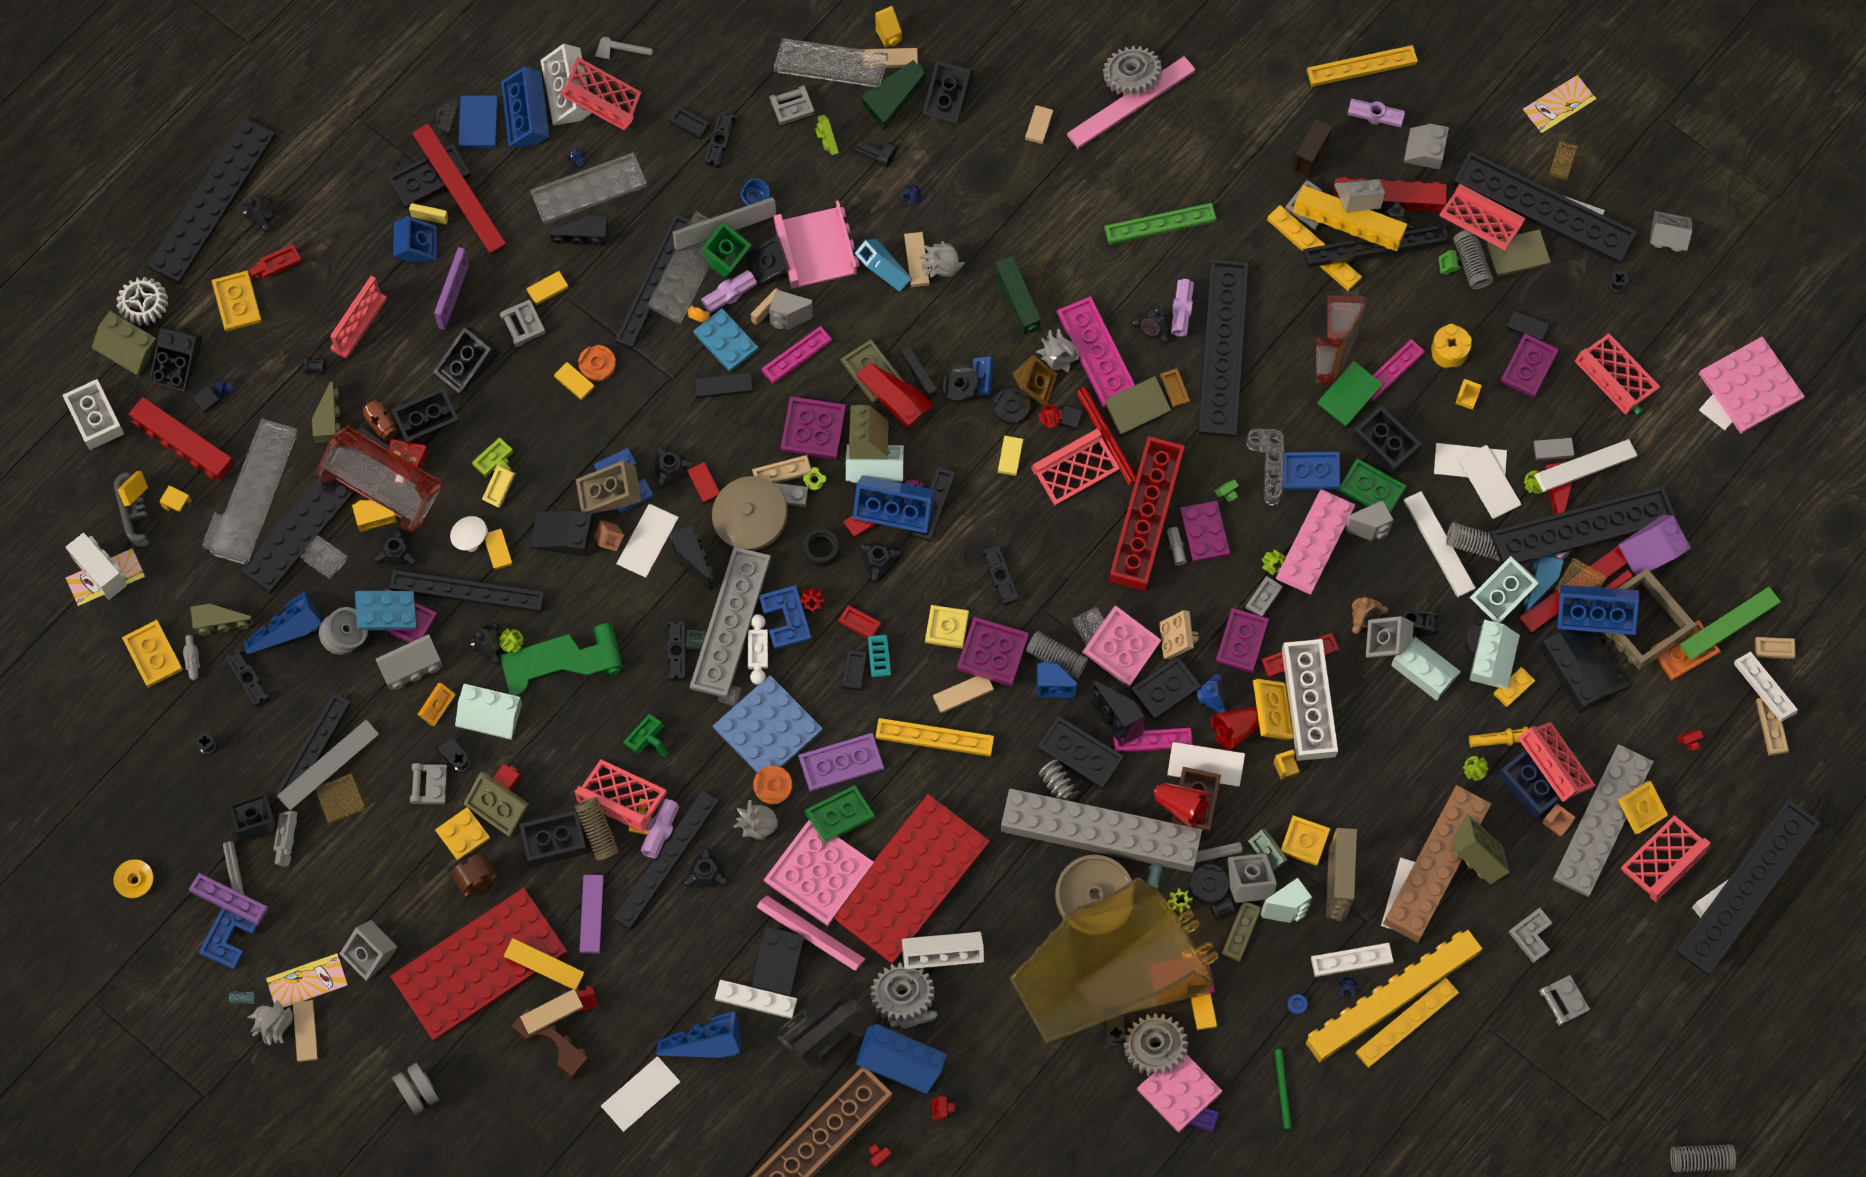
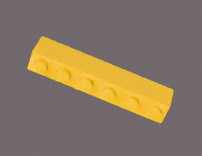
M1305 185L1302 186L1293 212L1300 216L1395 251L1398 250L1407 227L1406 223L1371 210L1345 212L1339 198Z

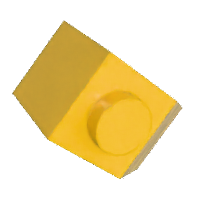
M890 6L876 12V32L885 48L897 45L902 41V32L893 7Z
M360 500L352 505L360 532L397 522L393 511L372 500Z

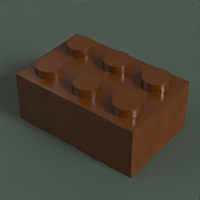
M1183 767L1179 786L1203 790L1211 794V797L1207 796V801L1210 802L1204 819L1202 822L1197 821L1195 823L1197 825L1196 828L1202 829L1201 835L1209 836L1221 775ZM1172 815L1171 823L1187 826L1175 815Z

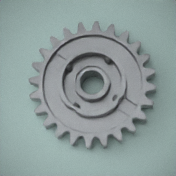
M1132 46L1130 50L1125 47V51L1119 49V54L1112 53L1113 58H1107L1108 63H1104L1105 69H1103L1107 87H1111V91L1116 90L1117 94L1123 92L1124 96L1127 93H1130L1131 97H1133L1134 93L1140 96L1141 91L1147 93V88L1153 89V84L1157 85V79H1161L1162 66L1158 55L1155 56L1154 51L1149 53L1148 48L1142 50V46L1138 49Z
M901 963L895 968L891 964V970L884 968V974L878 973V979L873 980L874 985L871 986L872 1004L876 1006L877 1013L881 1012L882 1018L888 1015L889 1021L895 1018L896 1023H899L900 1019H903L906 1024L908 1018L914 1022L915 1016L922 1018L921 1012L928 1013L927 1007H932L933 993H935L933 981L929 980L928 973L924 974L923 968L917 970V968L905 969ZM902 991L907 992L906 994H903V995L898 994V993H900V992H902Z
M1155 1013L1153 1018H1150L1147 1014L1146 1020L1139 1018V1024L1132 1023L1134 1029H1127L1129 1035H1125V1041L1127 1042L1124 1043V1048L1126 1049L1125 1056H1129L1128 1062H1133L1134 1069L1139 1067L1140 1073L1146 1070L1147 1076L1151 1072H1154L1156 1077L1159 1072H1162L1165 1076L1166 1070L1172 1073L1173 1066L1180 1067L1178 1061H1185L1183 1055H1187V1049H1185L1188 1047V1042L1185 1041L1187 1040V1034H1183V1027L1178 1028V1021L1172 1023V1017L1165 1020L1164 1014L1161 1018H1158ZM1155 1042L1161 1044L1159 1047L1156 1048L1151 1046Z

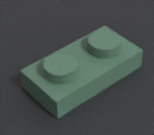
M1265 828L1261 829L1249 840L1257 854H1267L1273 872L1288 860Z

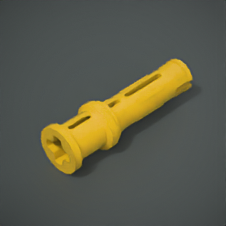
M1525 726L1523 729L1516 730L1508 728L1505 732L1469 735L1470 748L1497 744L1512 746L1513 743H1521L1518 737L1527 731L1528 727Z

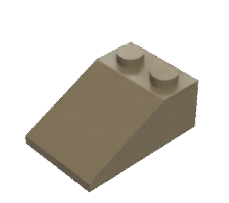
M624 460L576 479L581 512L592 514L627 507L641 501L636 466Z

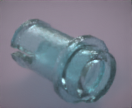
M1151 863V866L1148 867L1150 872L1146 887L1159 889L1161 873L1164 872L1162 865Z
M234 990L229 993V1004H233V1006H236V1004L254 1005L255 994L254 992H236Z

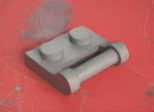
M804 85L798 87L799 89L781 95L769 96L779 125L814 115V109ZM798 96H801V97H802V98H799V99H796V100H793V101H790V102H787V103H784V104H781V105L778 104V103H780V102H783V101H786V100H789V99H792V98H795V97H798Z
M527 300L500 313L501 319L505 321L512 335V342L515 347H519L525 342L545 334L543 325L531 300ZM513 315L517 316L525 334L519 335L511 318Z
M412 764L413 787L412 796H410L411 804H446L447 765ZM421 772H427L425 796H420Z
M1571 975L1539 990L1541 996L1545 997L1556 1016L1558 1026L1590 1010ZM1551 992H1556L1568 1013L1567 1015L1562 1013Z

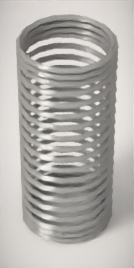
M1467 230L1459 232L1454 236L1453 240L1464 266L1463 268L1465 269L1470 287L1472 289H1480L1492 283L1493 277L1487 266L1488 264L1486 263L1487 261L1485 260L1486 258L1477 235Z
M1455 522L1451 524L1446 538L1447 546H1453V548L1456 547L1460 550L1463 549V551L1466 549V552L1476 553V555L1479 553V556L1482 554V556L1492 557V560L1495 558V560L1500 562L1497 552L1494 554L1495 547L1489 532L1486 533L1476 530V528L1460 526V524Z
M1039 631L1034 634L1026 649V652L1035 655V657L1038 656V659L1041 658L1044 661L1052 662L1054 658L1053 664H1055L1056 660V664L1060 662L1059 666L1073 679H1078L1088 661V658L1082 655L1079 656V653L1076 654V651H1070V648L1067 649V646H1061V643L1058 644V641H1052V638L1049 639V636L1046 638V635L1043 636V632Z
M1720 1144L1718 1146L1694 1145L1693 1147L1673 1146L1671 1148V1166L1674 1172H1684L1685 1170L1686 1172H1691L1692 1170L1694 1172L1696 1170L1702 1172L1703 1170L1710 1171V1169L1712 1171L1714 1169L1715 1171L1717 1169L1719 1171L1721 1169L1734 1170L1736 1167V1152L1732 1144H1723L1722 1146ZM1707 1152H1708V1157H1709V1168H1708V1162H1707ZM1718 1152H1719V1158H1720V1168H1719V1163H1718ZM1689 1153H1690V1158H1691V1168H1690V1161H1689ZM1700 1153H1701V1159H1702V1169H1701V1164H1700ZM1711 1153H1712L1713 1167H1712V1165H1711ZM1682 1154H1683V1160H1684V1169H1683V1164H1682ZM1693 1154H1694L1695 1168H1694V1165H1693Z

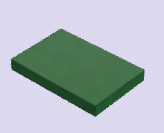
M1353 361L1317 402V405L1344 427H1347L1383 384Z
M1357 458L1338 491L1366 507L1383 500L1391 514L1407 486Z
M855 785L806 809L804 812L824 844L875 819L874 813Z

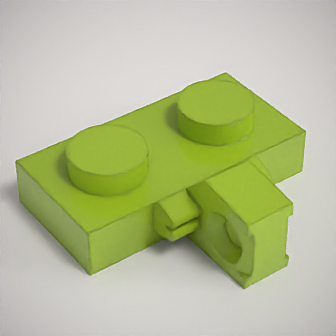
M825 115L817 117L819 123H817L815 130L817 137L823 138L822 144L825 151L828 150L831 155L839 153L829 119Z
M499 437L472 464L485 477L492 471L495 472L497 465L511 470L507 465L509 463L507 458L513 453V450Z

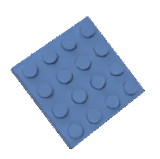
M770 675L713 725L714 730L756 773L766 766L776 765L783 767L823 731V728Z

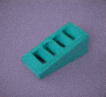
M887 635L869 636L868 647L872 678L891 676ZM883 650H884V652H885V653L873 654V651H883ZM885 658V661L874 662V659ZM886 666V669L875 670V667Z

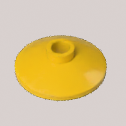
M128 860L117 868L113 880L116 890L122 896L138 898L150 890L154 877L151 868L141 860ZM134 878H138V882L136 884L132 883V880Z

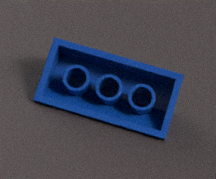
M524 66L501 81L508 144L511 148L536 145L549 137L541 71Z
M861 476L856 486L853 519L927 533L934 507L936 490Z
M1561 585L1557 629L1636 635L1639 590Z
M875 1024L867 1027L855 1065L927 1094L940 1075L947 1054Z

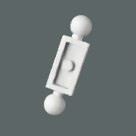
M759 614L751 618L750 624L754 630H748V669H754L750 679L756 685L765 681L766 675L762 669H768V630H762L766 621Z

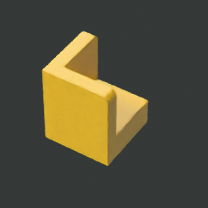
M1464 379L1455 404L1473 410L1482 385Z
M168 486L159 502L168 511L172 508L180 512L185 503L191 504L192 500L188 494Z
M1294 749L1275 756L1274 764L1280 779L1299 774V769L1294 759Z

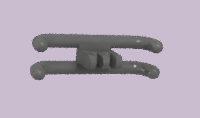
M125 472L120 474L114 481V491L124 530L130 543L136 547H146L149 545V540L146 539L145 534H135L132 523L134 520L148 516L147 512L144 511L146 507L142 504L144 499L142 497L137 498L130 506H124L118 489L130 478V473Z

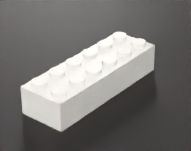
M1323 640L1284 643L1282 656L1296 759L1301 761L1336 757L1338 747Z

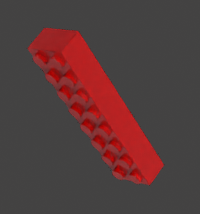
M1148 436L1111 568L1109 582L1146 591L1183 457L1184 445Z

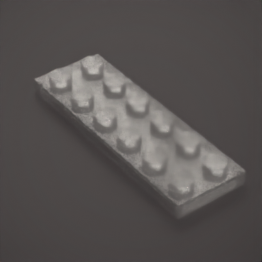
M782 38L773 69L777 73L880 87L888 61V53Z
M633 152L530 190V193L543 224L647 187V182Z
M696 211L688 226L708 220L709 218ZM707 240L680 250L675 249L647 307L677 324L682 322L709 268V264L701 251Z

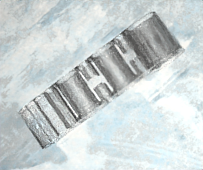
M1252 429L1248 433L1246 445L1251 451L1265 452L1263 497L1267 504L1276 505L1280 501L1282 494L1284 436L1282 432L1275 429ZM1255 437L1258 438L1260 441L1253 442L1251 438ZM1270 439H1277L1279 442L1272 443ZM1275 456L1278 460L1272 461L1269 457ZM1275 474L1278 478L1273 479L1269 475ZM1273 487H1275V488H1274V495H1275V496H1272V493H1271V488H1273Z

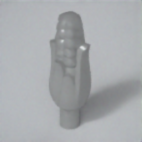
M188 635L185 636L186 645L183 649L185 670H188L191 680L198 679V669L200 668L199 651L194 644L193 636Z
M931 1010L928 1013L921 1012L922 1018L915 1016L914 1022L908 1018L906 1024L903 1019H900L899 1023H896V1019H892L890 1024L891 1027L901 1026L904 1029L914 1027L936 1019L937 1012Z

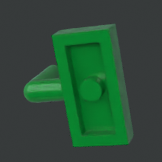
M650 714L623 742L638 755L649 743L656 747L662 757H666L669 754L662 742L655 737L664 725Z

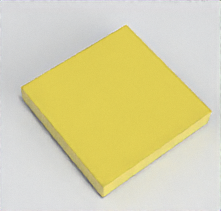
M931 605L925 643L963 649L969 611Z

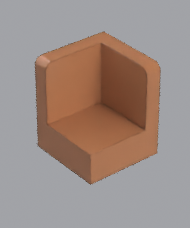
M601 520L593 537L600 547L617 551L624 534L618 525Z
M1556 803L1542 823L1561 837L1573 823L1575 817Z

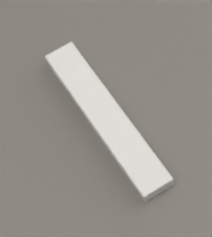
M1628 439L1539 472L1535 477L1542 491L1546 492L1634 459L1638 455Z
M1419 492L1404 499V503L1457 598L1475 591V586L1452 546L1446 545L1447 536L1423 493Z

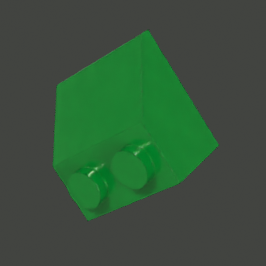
M722 221L703 245L701 251L709 266L725 278L747 252L751 244Z

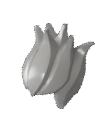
M943 241L941 244H933L934 247L925 245L924 247L929 252L919 257L920 259H928V261L922 263L923 270L929 268L925 275L930 274V277L936 274L944 277L954 276L965 264L964 262L958 263V254L954 247Z
M1060 329L1057 330L1056 338L1052 336L1051 330H1049L1048 341L1041 338L1045 348L1036 351V353L1043 356L1041 359L1046 361L1051 369H1062L1068 373L1070 363L1079 359L1078 349L1071 341L1062 337Z
M749 800L747 810L737 808L742 818H736L739 822L733 827H742L743 837L763 840L778 827V820L774 811L766 806L752 805L751 800Z
M276 1000L273 1007L260 1006L247 1018L255 1019L254 1027L251 1029V1032H253L252 1036L261 1032L264 1043L271 1045L272 1038L275 1043H278V1040L281 1044L284 1042L282 1036L292 1023L293 1015L290 1007L284 1010L280 1002Z

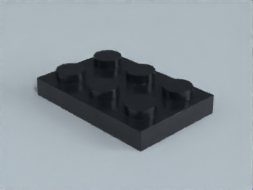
M1176 657L1132 687L1131 691L1152 719L1156 720L1198 689H1201V685L1181 659Z

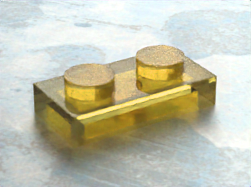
M1559 141L1549 176L1567 181L1577 149L1576 145Z

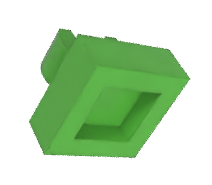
M1449 250L1439 256L1441 274L1447 275L1452 271L1456 272L1461 269V266H1458L1457 263L1460 257L1456 255V251Z
M1234 479L1214 491L1218 497L1225 495L1229 502L1238 497L1233 489L1239 485Z

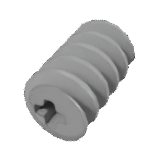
M1056 759L1046 764L1040 770L1039 776L1044 777L1043 782L1045 784L1048 783L1047 789L1052 790L1051 795L1053 797L1056 796L1057 799L1068 801L1079 794V792L1071 791L1075 785L1068 786L1071 779L1063 778L1067 772L1060 773L1063 766H1056L1055 764L1059 761Z

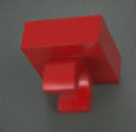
M1694 729L1677 736L1678 742L1686 744L1689 751L1700 749L1697 740L1703 738L1701 730Z
M586 986V990L579 991V989H576V994L583 1006L578 1012L598 1007L593 988Z
M937 1097L932 1100L933 1121H941L947 1117V1114L955 1112V1104L947 1103L946 1097Z
M875 1144L869 1148V1152L873 1156L870 1162L875 1170L891 1158V1152L886 1147L882 1151Z

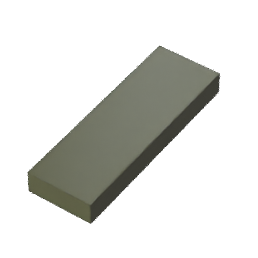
M1242 902L1222 956L1237 962L1241 961L1262 907L1249 902Z

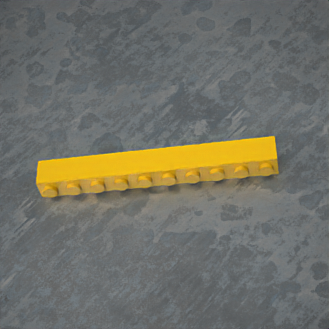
M1467 930L1464 933L1459 931L1452 937L1453 940L1448 944L1443 942L1436 947L1437 951L1432 955L1430 952L1420 958V963L1417 965L1413 963L1405 968L1404 974L1401 976L1396 974L1390 978L1388 985L1385 987L1382 985L1378 986L1372 991L1373 995L1368 998L1364 996L1356 1002L1357 1006L1352 1009L1348 1007L1340 1013L1341 1017L1336 1020L1332 1018L1327 1021L1322 1030L1318 1031V1029L1312 1031L1308 1035L1309 1038L1306 1041V1045L1319 1063L1480 954L1482 948L1470 931Z

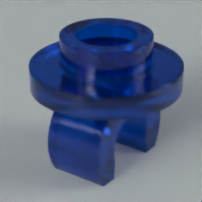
M577 148L568 152L567 160L573 159L576 168L584 164L581 158L584 150L580 151Z
M914 184L912 186L907 185V191H904L901 195L902 198H906L910 194L911 199L908 203L911 205L916 202V198L920 199L922 197L920 194L921 190Z
M221 377V380L216 381L214 391H217V396L221 392L230 395L234 385L224 383V378Z
M1344 977L1343 980L1339 981L1341 986L1340 996L1343 997L1345 990H1350L1351 998H1354L1355 988L1359 986L1354 978Z

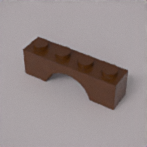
M527 1008L520 1016L530 1012L531 1010ZM520 1017L513 1023V1030L528 1043L536 1039L552 1041L559 1049L557 1066L571 1079L574 1080L589 1063L586 1057L588 1053L581 1047L575 1048L572 1045L573 1041L565 1034L563 1036L556 1032L558 1029L553 1024L529 1035Z

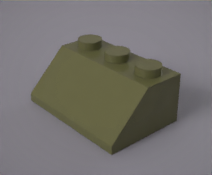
M109 311L98 326L92 349L139 376L154 356L157 340L155 337Z
M851 405L849 459H888L889 421L871 406Z
M1469 814L1466 815L1453 839L1454 853L1459 859L1462 858L1470 869H1474L1482 880L1485 879L1489 884H1492L1510 873L1503 846Z

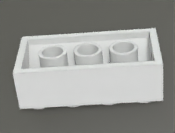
M562 44L540 60L553 125L581 121L592 113L560 95L565 87L575 59L577 57L582 59L580 48L567 44ZM578 64L580 73H585L584 67ZM583 77L584 82L587 85L586 77ZM578 78L572 80L573 83L581 86Z

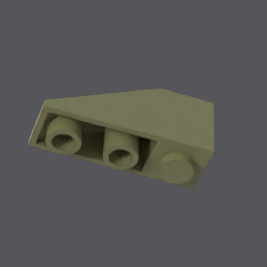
M333 382L329 383L312 418L315 443L338 441V434H341V425L337 423V417H340V407L336 406V400L339 399V390L335 388Z
M213 604L190 607L193 629L196 635H209L215 631L227 632L233 628L246 629L254 625L251 616Z

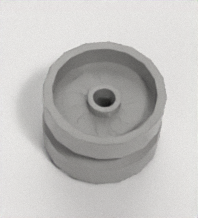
M349 607L338 608L326 617L319 627L320 641L325 649L338 655L350 653L364 642L368 634V630H357L356 609Z
M414 1063L407 1069L412 1078L411 1081H408L402 1072L392 1078L416 1115L424 1110V1106L419 1099L421 1096H423L428 1105L436 1103L439 1099L426 1073H423L418 1064Z

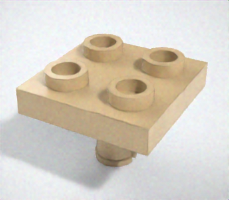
M1183 610L1160 622L1164 659L1170 660L1194 648L1193 644L1198 641V636L1193 635H1198V633L1191 629L1189 611Z

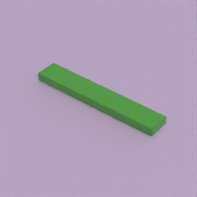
M1209 203L1106 225L1104 230L1108 244L1111 245L1216 222L1217 219L1213 205Z
M1768 587L1682 642L1679 647L1689 660L1692 661L1777 606L1781 601L1771 588Z

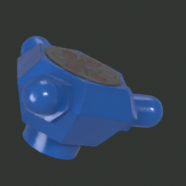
M1216 674L1201 689L1197 690L1198 700L1201 704L1205 703L1207 707L1214 708L1218 713L1227 712L1224 707V703L1227 701L1225 687L1221 682V675Z

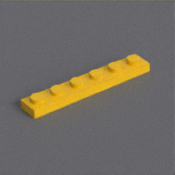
M1413 45L1308 67L1307 74L1311 87L1416 65L1418 60Z
M1281 205L1267 217V221L1302 251L1306 248L1325 245ZM1346 262L1320 266L1347 291L1351 290L1362 277Z
M881 718L878 719L876 739L990 757L994 736Z
M1445 977L1357 1050V1056L1370 1068L1459 992Z

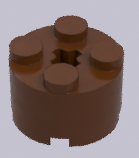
M476 854L467 859L468 863L465 865L460 863L451 872L453 880L465 899L470 898L476 893L480 895L486 893L490 889L489 885L499 878L484 854Z

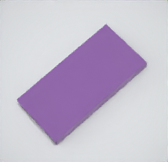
M458 247L434 312L438 328L443 330L447 327L469 267L467 255L463 248Z
M873 733L798 755L809 792L884 770Z

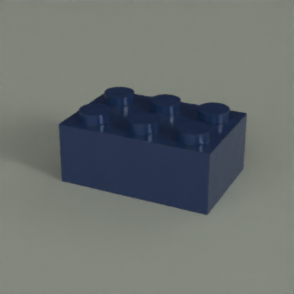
M1527 750L1503 767L1498 774L1502 782L1536 820L1561 801Z

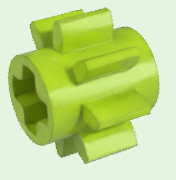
M1531 471L1525 477V488L1529 493L1539 494L1543 492L1535 477L1539 473L1538 471Z
M1274 550L1273 553L1266 552L1262 559L1265 564L1262 568L1274 575L1275 572L1280 571L1285 556L1277 550Z
M507 628L501 633L502 636L499 637V643L504 651L510 652L512 650L516 653L521 649L523 636L518 630L513 629L510 632Z
M1477 756L1468 758L1465 766H1463L1467 778L1473 777L1474 780L1483 779L1487 774V770H1489L1483 757L1479 759Z
M1178 888L1176 894L1170 893V897L1173 900H1169L1168 905L1173 906L1172 912L1177 910L1182 914L1184 909L1190 910V906L1187 903H1191L1193 899L1188 898V891L1184 893ZM1180 899H1183V900H1184L1183 903H1182V902H1181L1180 904H1177V903H1176L1177 900H1180Z

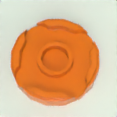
M595 345L588 347L580 354L578 359L579 370L588 380L594 382L603 381L614 373L616 359L613 352L605 346Z
M776 765L766 766L755 775L753 790L762 802L778 804L790 795L792 779L784 768Z

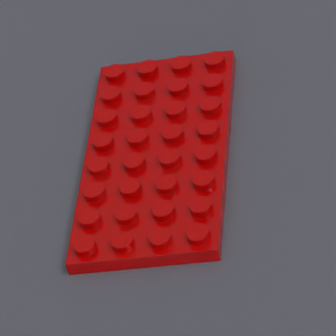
M927 794L874 860L872 866L833 919L885 960L893 964L902 953V939L914 938L990 841Z
M524 888L390 976L433 1041H436L538 973L504 957L512 938L555 959H559L568 953Z

